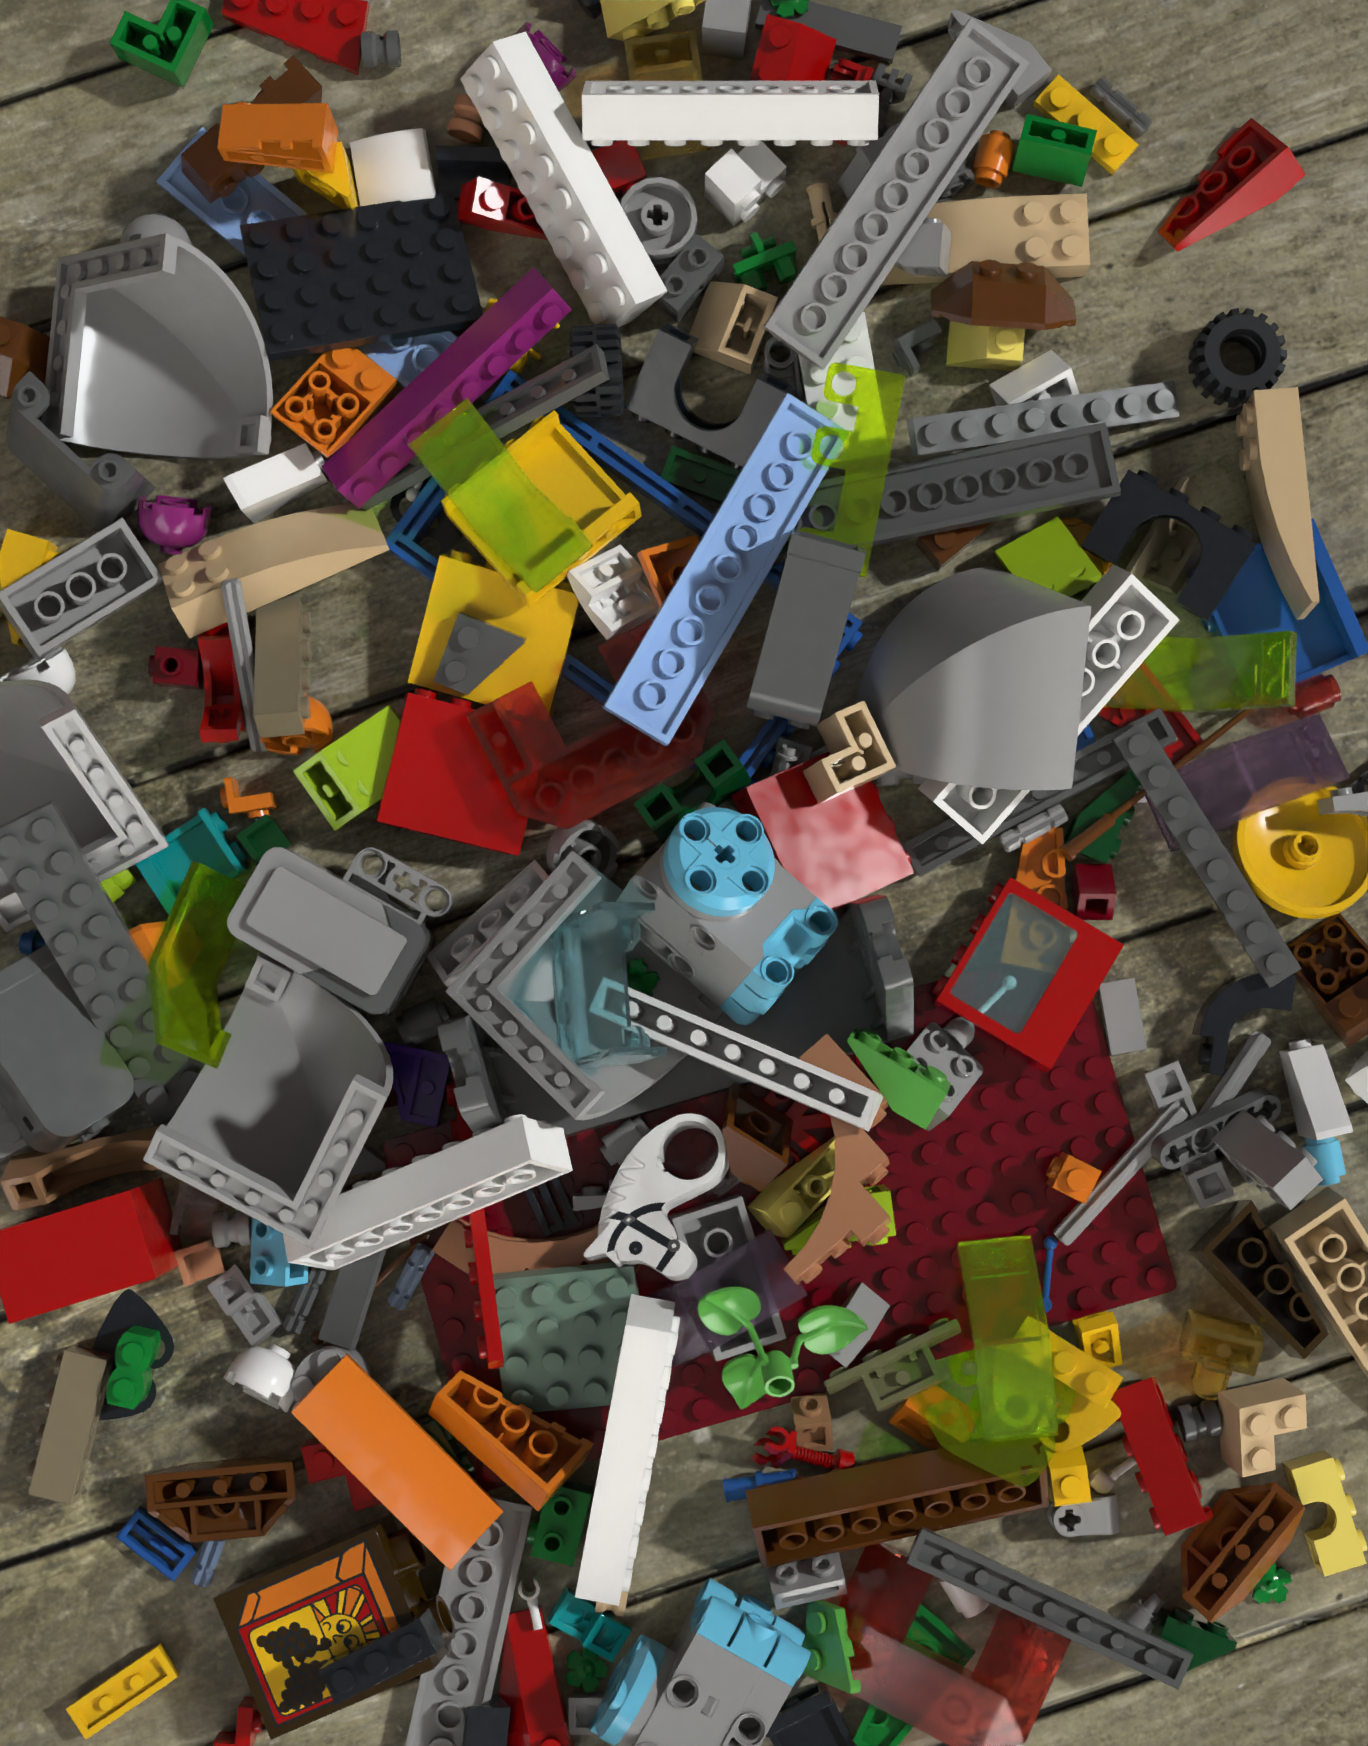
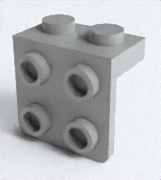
M934 1022L929 1023L906 1050L914 1057L913 1061L925 1068L932 1066L939 1069L946 1075V1080L951 1082L947 1095L927 1127L928 1131H931L950 1116L983 1073V1066L965 1049H961L957 1042Z

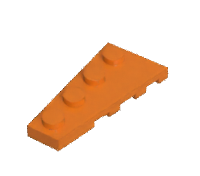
M1052 826L1049 832L1026 844L1021 843L1015 880L1067 910L1065 857L1059 849L1064 844L1063 828H1054ZM1012 894L998 964L1055 975L1069 951L1070 936L1068 926Z

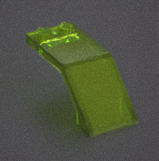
M468 398L460 402L408 444L478 536L534 593H537L593 547L571 516L567 517L531 482Z
M1290 630L1207 638L1165 636L1104 707L1145 710L1161 708L1162 711L1190 713L1295 706L1297 633Z
M192 861L149 962L155 1043L218 1069L232 1034L221 1030L217 982L236 939L228 929L227 919L246 885L201 863Z
M1031 1235L958 1242V1255L974 1345L979 1399L978 1412L983 1442L989 1443L1058 1435L1050 1335Z

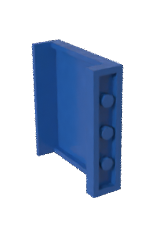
M1311 519L1320 602L1304 619L1296 620L1276 581L1262 542L1256 544L1254 551L1210 621L1207 623L1200 619L1206 633H1212L1217 645L1214 647L1215 656L1222 667L1226 666L1231 677L1228 680L1230 691L1236 700H1241L1242 705L1256 700L1255 695L1257 694L1270 695L1368 653L1366 638L1314 519ZM1197 567L1192 569L1188 574V580L1186 581V585L1192 577L1195 570L1197 569Z

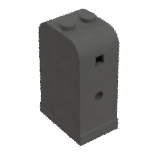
M793 529L787 550V558L746 707L753 709V715L773 720L774 715L788 719L787 723L789 725L803 729H809L810 725L817 727L858 577L866 556L865 548Z
M45 945L0 971V1104L25 1141L37 1151L53 1153L63 1149L77 1139L83 1144L110 1124L108 1119L129 1101L134 1090V1080L131 1072L107 1035L95 1027L49 947Z

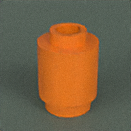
M992 130L989 134L981 136L972 166V172L976 177L975 183L987 188H999L1001 182L1006 180L1015 149V143L1010 140L1009 134L999 130Z

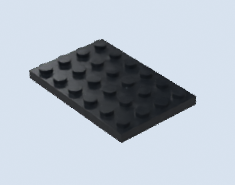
M454 193L436 194L433 199L407 202L398 200L355 207L353 210L347 208L240 225L242 242L269 361L465 329L475 323L483 315L461 222L457 219L458 210Z

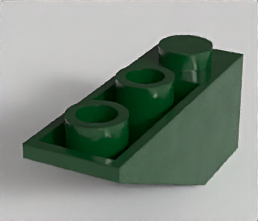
M1130 768L1074 814L1064 839L1065 844L1105 813L1111 814L1133 797L1136 791L1139 792L1143 789ZM1135 806L1130 807L1116 818L1115 825L1077 855L1099 864H1106L1109 858L1114 860L1122 842L1121 839L1117 838L1122 825L1128 826Z

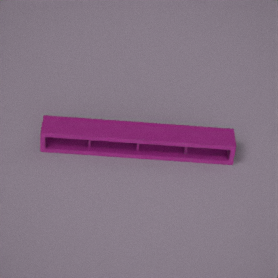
M533 267L321 466L336 489L360 509L572 309Z

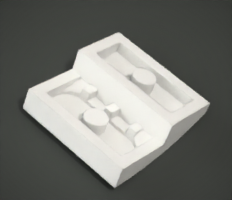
M417 128L389 132L350 142L360 206L398 200L407 202L435 198L436 190L425 129Z
M621 544L569 570L567 573V578L578 601L590 620L607 640L656 615L660 609L654 594L640 580L644 571L643 568Z

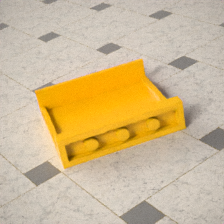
M555 410L547 416L543 415L537 418L525 434L518 439L513 438L503 446L499 455L491 461L482 462L477 466L469 479L462 484L458 483L452 486L446 492L444 499L441 500L447 517L529 608L566 579L569 570L588 561L642 517L639 501L630 492L626 495L560 424L558 413Z
M453 549L450 555H440L408 683L542 721H549L553 716L555 708L553 703L580 605L570 582L563 580L529 608L487 560L485 565L473 562L472 554ZM460 612L527 638L525 644L517 649L468 695L434 682Z

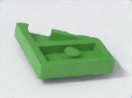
M824 1600L809 1602L803 1648L811 1651V1654L802 1674L850 1694L860 1692V1679L853 1680L849 1657L854 1656L852 1641L848 1636L845 1608Z

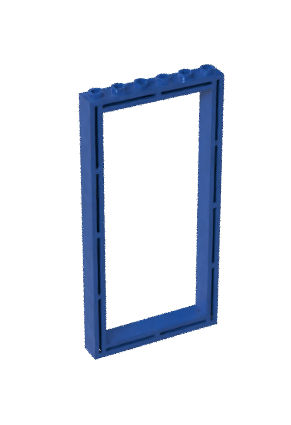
M510 369L485 405L527 381ZM559 406L554 409L558 413L560 424L593 460L701 537L703 536L714 517L712 513L564 407ZM491 444L433 474L386 539L390 549L388 551L432 583L438 559L417 544L444 509L441 500L444 499L446 492L452 486L464 482ZM784 565L772 566L763 581L776 591H778ZM850 612L847 617L831 679L842 665L837 659L846 648L851 652L863 636L858 631L863 622ZM569 653L566 654L561 676L603 706L614 686ZM775 715L773 720L768 719L740 757V762L752 780L747 786L757 783L758 780L753 775L760 765L767 769L776 756L774 746L778 742V738L780 736L789 738L796 729L795 726L787 723L788 719ZM639 731L693 771L696 769L694 760L705 753V751L677 731L667 746L660 744Z

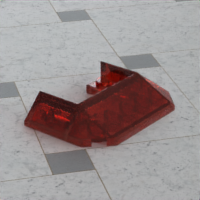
M654 618L597 647L615 683H617ZM532 681L467 714L466 717L517 814L568 830L694 764V760L701 756L714 710L703 688H701L667 746L660 744L619 719L566 747Z
M885 1543L865 1546L846 1588L848 1594L843 1595L838 1605L845 1608L848 1636L852 1641L854 1656L849 1657L853 1680L860 1679L861 1691L852 1693V1695L950 1746H1017L1025 1743L1071 1640L1002 1608L975 1669L971 1671L906 1637L934 1576L907 1564V1554Z

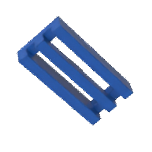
M141 1505L116 1536L118 1540L173 1582L198 1551L196 1547L162 1521L149 1514ZM140 1519L185 1554L184 1557L140 1524L138 1520ZM131 1529L134 1530L152 1546L173 1560L177 1566L173 1568L129 1534V1531Z

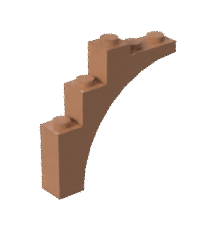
M825 1034L799 1057L804 1062L881 1094L828 1034ZM884 1096L871 1128L878 1124L887 1114L884 1110L888 1107V1103ZM830 1116L835 1136V1170L831 1194L821 1220L806 1245L784 1268L796 1285L802 1280L807 1284L818 1276L823 1270L820 1264L831 1255L835 1259L843 1254L851 1246L852 1243L849 1239L852 1236L863 1247L868 1242L875 1245L889 1233L890 1229L887 1226L892 1222L886 1211L864 1188L867 1183L874 1186L888 1173L886 1167L890 1164L887 1155L863 1129L833 1116Z
M458 1218L449 1223L432 1251L469 1274L468 1262H474L473 1248L465 1247L463 1226H468L470 1223ZM599 1223L593 1227L565 1236L540 1239L508 1237L487 1231L493 1274L524 1271L526 1268L536 1270L581 1265L583 1261L588 1264L613 1261L609 1257L595 1261H589L584 1257L586 1249L598 1237ZM642 1264L635 1265L636 1273Z

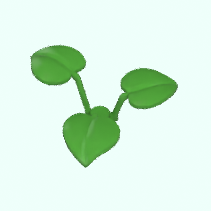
M744 1287L722 1288L701 1297L697 1305L699 1316L708 1329L717 1334L729 1336L735 1334L744 1326L757 1351V1357L752 1354L738 1355L729 1360L722 1369V1381L741 1410L754 1403L766 1393L773 1397H783L794 1390L795 1382L792 1369L799 1366L798 1355L803 1342L805 1347L813 1353L830 1354L843 1349L860 1333L868 1330L865 1321L851 1310L833 1305L813 1308L803 1314L798 1320V1327L802 1334L795 1338L792 1354L789 1358L783 1352L777 1350L765 1354L754 1326L750 1322L761 1311L760 1299L752 1290Z

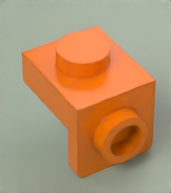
M233 777L224 778L225 787L220 788V797L223 808H228L229 814L234 816L247 814L248 820L259 819L265 814L269 815V810L278 809L276 794L268 792L240 797L237 779Z

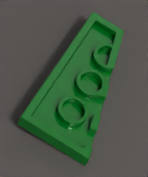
M919 1601L853 1738V1742L857 1746H899L976 1653L968 1643L921 1601Z

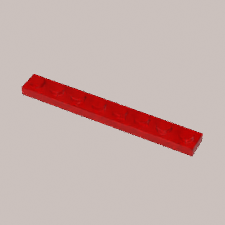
M452 1072V1084L445 1085L447 1105L455 1106L456 1119H450L452 1141H465L473 1137V1132L460 1114L453 1090L456 1088ZM482 1208L468 1214L470 1225L463 1226L465 1247L473 1248L474 1262H468L470 1285H478L479 1298L472 1299L475 1322L482 1321L484 1335L477 1336L479 1358H487L488 1369L503 1367L504 1358L485 1211Z

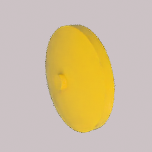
M1287 778L1275 781L1253 795L1242 808L1235 822L1232 842L1237 867L1258 898L1273 909L1290 916L1305 919L1330 917L1349 908L1368 890V818L1347 813L1320 815L1317 800L1330 798L1329 791L1338 789L1328 783L1310 778Z

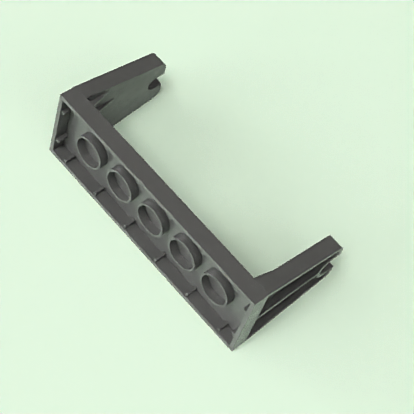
M868 895L833 910L838 919L836 930L815 957L794 974L792 981L787 985L783 994L764 1015L761 1014L749 1025H740L726 1014L717 1025L797 1059L825 1034H828L847 1056L855 1054L847 1042L854 1028L859 1030L868 1029L876 1033L882 1039L881 1043L885 1045L912 1037L914 1034V982L907 957H903L894 927L895 918L888 897L884 895ZM467 1012L451 1016L437 1026L442 1049L446 1053L453 1071L456 1088L453 1090L460 1114L473 1133L484 1128L498 1127L504 1124L506 1118L523 1114L527 1118L537 1121L543 1120L547 1124L563 1128L566 1138L625 1121L629 1118H635L728 1091L733 1082L739 1086L753 1083L687 1055L651 1087L621 1107L590 1120H575Z

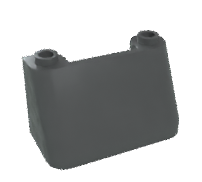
M29 371L16 384L12 392L6 439L8 448L93 528L101 531L121 518L126 520L138 507V497L144 495L148 497L156 487L118 454H104L90 467L41 422L42 414L50 403V394L46 386Z

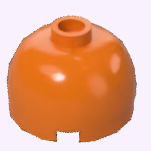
M308 696L311 718L305 719V734L260 738L261 744L265 741V749L284 755H302V748L313 747L314 753L320 752L333 743V725L326 706L314 697Z

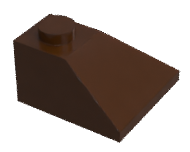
M734 1082L729 1087L722 1129L730 1170L742 1183L751 1185L762 1192L788 1165L793 1120Z

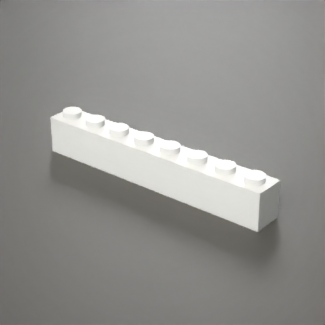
M605 977L589 1012L868 1132L883 1100V1096L876 1091Z

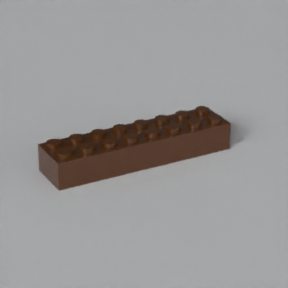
M1035 1429L1015 1430L1007 1435L988 1439L978 1438L965 1444L941 1446L936 1450L918 1454L908 1453L895 1459L881 1462L871 1461L858 1467L834 1469L825 1474L797 1477L792 1481L774 1485L764 1484L755 1489L745 1491L762 1568L916 1536L920 1526L934 1532L1050 1507L1046 1464Z

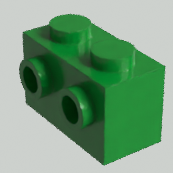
M1026 114L1012 171L1082 187L1097 130Z
M567 1480L542 1507L539 1522L531 1521L526 1543L533 1544L530 1556L573 1567L593 1487Z

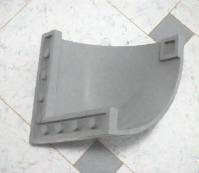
M164 233L58 258L45 386L50 394V403L42 414L41 420L53 434L64 443L147 456L229 459L269 454L272 440V414H270V410L273 408V389L265 344L257 322L243 296L229 277L209 257L187 242Z
M994 566L979 567L959 572L937 582L915 597L899 612L877 642L863 673L856 702L857 704L865 701L896 765L893 769L927 779L974 787L1008 790L1072 789L1091 605Z
M25 679L0 682V825L53 800L100 882L169 846L154 819L65 691L56 685L39 680ZM0 867V925L5 932H8L31 920V917Z
M571 851L445 992L575 1120H590L605 1115L634 1099L666 1075L687 1056L683 1052L589 1012L604 977L617 983L621 981L615 975L619 965L631 964L635 957L638 959L643 958L644 963L649 966L646 972L657 971L660 980L657 982L656 987L652 989V997L714 1024H718L725 1017L726 1013L690 981L673 970L616 919L612 906L623 890L574 851Z
M261 952L245 983L240 999L204 1067L168 1125L161 1124L156 1130L143 1161L313 1249L392 1089L393 1067L387 1049L368 1021L346 1000Z

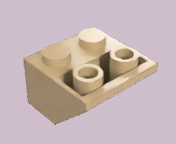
M710 281L689 333L699 339L693 353L750 375L767 334V331L762 327L776 308L778 297L745 284Z

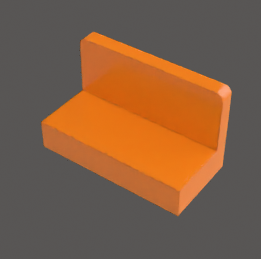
M936 1385L904 1400L893 1411L889 1423L930 1450H936L941 1446H955L968 1443L979 1414Z

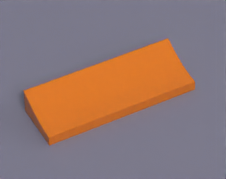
M348 1353L293 1406L291 1413L450 1571L479 1537L504 1512L503 1508Z

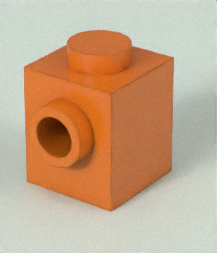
M1062 1151L1059 1158L1055 1156L1048 1167L1046 1176L1049 1178L1046 1184L1086 1204L1102 1171Z

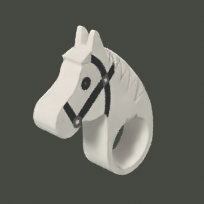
M681 1114L656 1126L637 1143L620 1166L607 1193L601 1210L598 1237L584 1252V1257L587 1260L595 1261L609 1257L619 1267L625 1264H644L674 1281L688 1279L694 1273L697 1267L696 1255L687 1244L676 1240V1231L670 1223L667 1214L671 1209L714 1188L722 1181L729 1169L723 1133L713 1121L698 1114ZM699 1128L706 1130L716 1137L718 1143V1157L712 1169L702 1177L692 1180L679 1179L668 1171L665 1172L662 1163L665 1162V1152L672 1138L686 1129Z

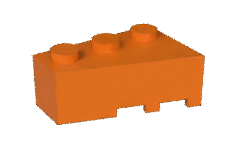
M236 102L235 104H223L217 148L224 161L333 173L339 130L328 103L250 104Z

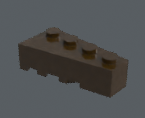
M1238 1200L1199 1239L1189 1252L1289 1357L1305 1359L1328 1336L1329 1332L1306 1292L1302 1291L1290 1264L1284 1260L1274 1243L1276 1240L1269 1228L1265 1227L1257 1213L1259 1211L1252 1200Z

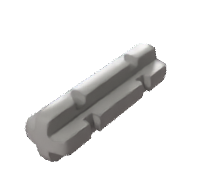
M1060 804L1051 807L1045 811L1046 814L1040 813L1015 827L1016 830L1010 829L999 836L1000 844L1006 852L1019 848L1022 842L1026 844L1049 832L1052 826L1056 828L1067 822L1068 817L1065 810Z

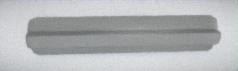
M1258 1031L1251 1033L1224 1073V1076H1222L1198 1112V1115L1210 1111L1236 1097L1271 1045V1040Z

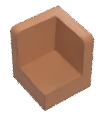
M213 1237L184 1246L174 1252L185 1287L227 1271L221 1248L215 1247Z

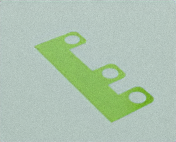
M833 363L827 370L823 391L825 398L832 402L858 406L854 431L822 426L815 433L811 457L816 464L846 470L834 532L802 527L799 530L865 548L866 556L859 576L866 578L906 375L843 363ZM843 371L851 373L856 381L854 391L847 396L836 394L832 388L833 377ZM828 435L838 436L843 442V452L836 459H827L820 452V442Z

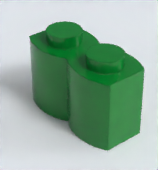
M134 1325L121 1336L115 1351L117 1368L111 1374L106 1388L108 1404L134 1410L146 1398L152 1385L151 1365L157 1359L161 1347V1336L158 1330Z

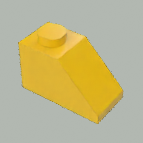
M1065 1421L1047 1424L1046 1434L1051 1441L1060 1443L1068 1438L1070 1431ZM1041 1442L1042 1454L1047 1470L1049 1499L1054 1506L1092 1502L1082 1445L1066 1452H1056L1048 1449Z

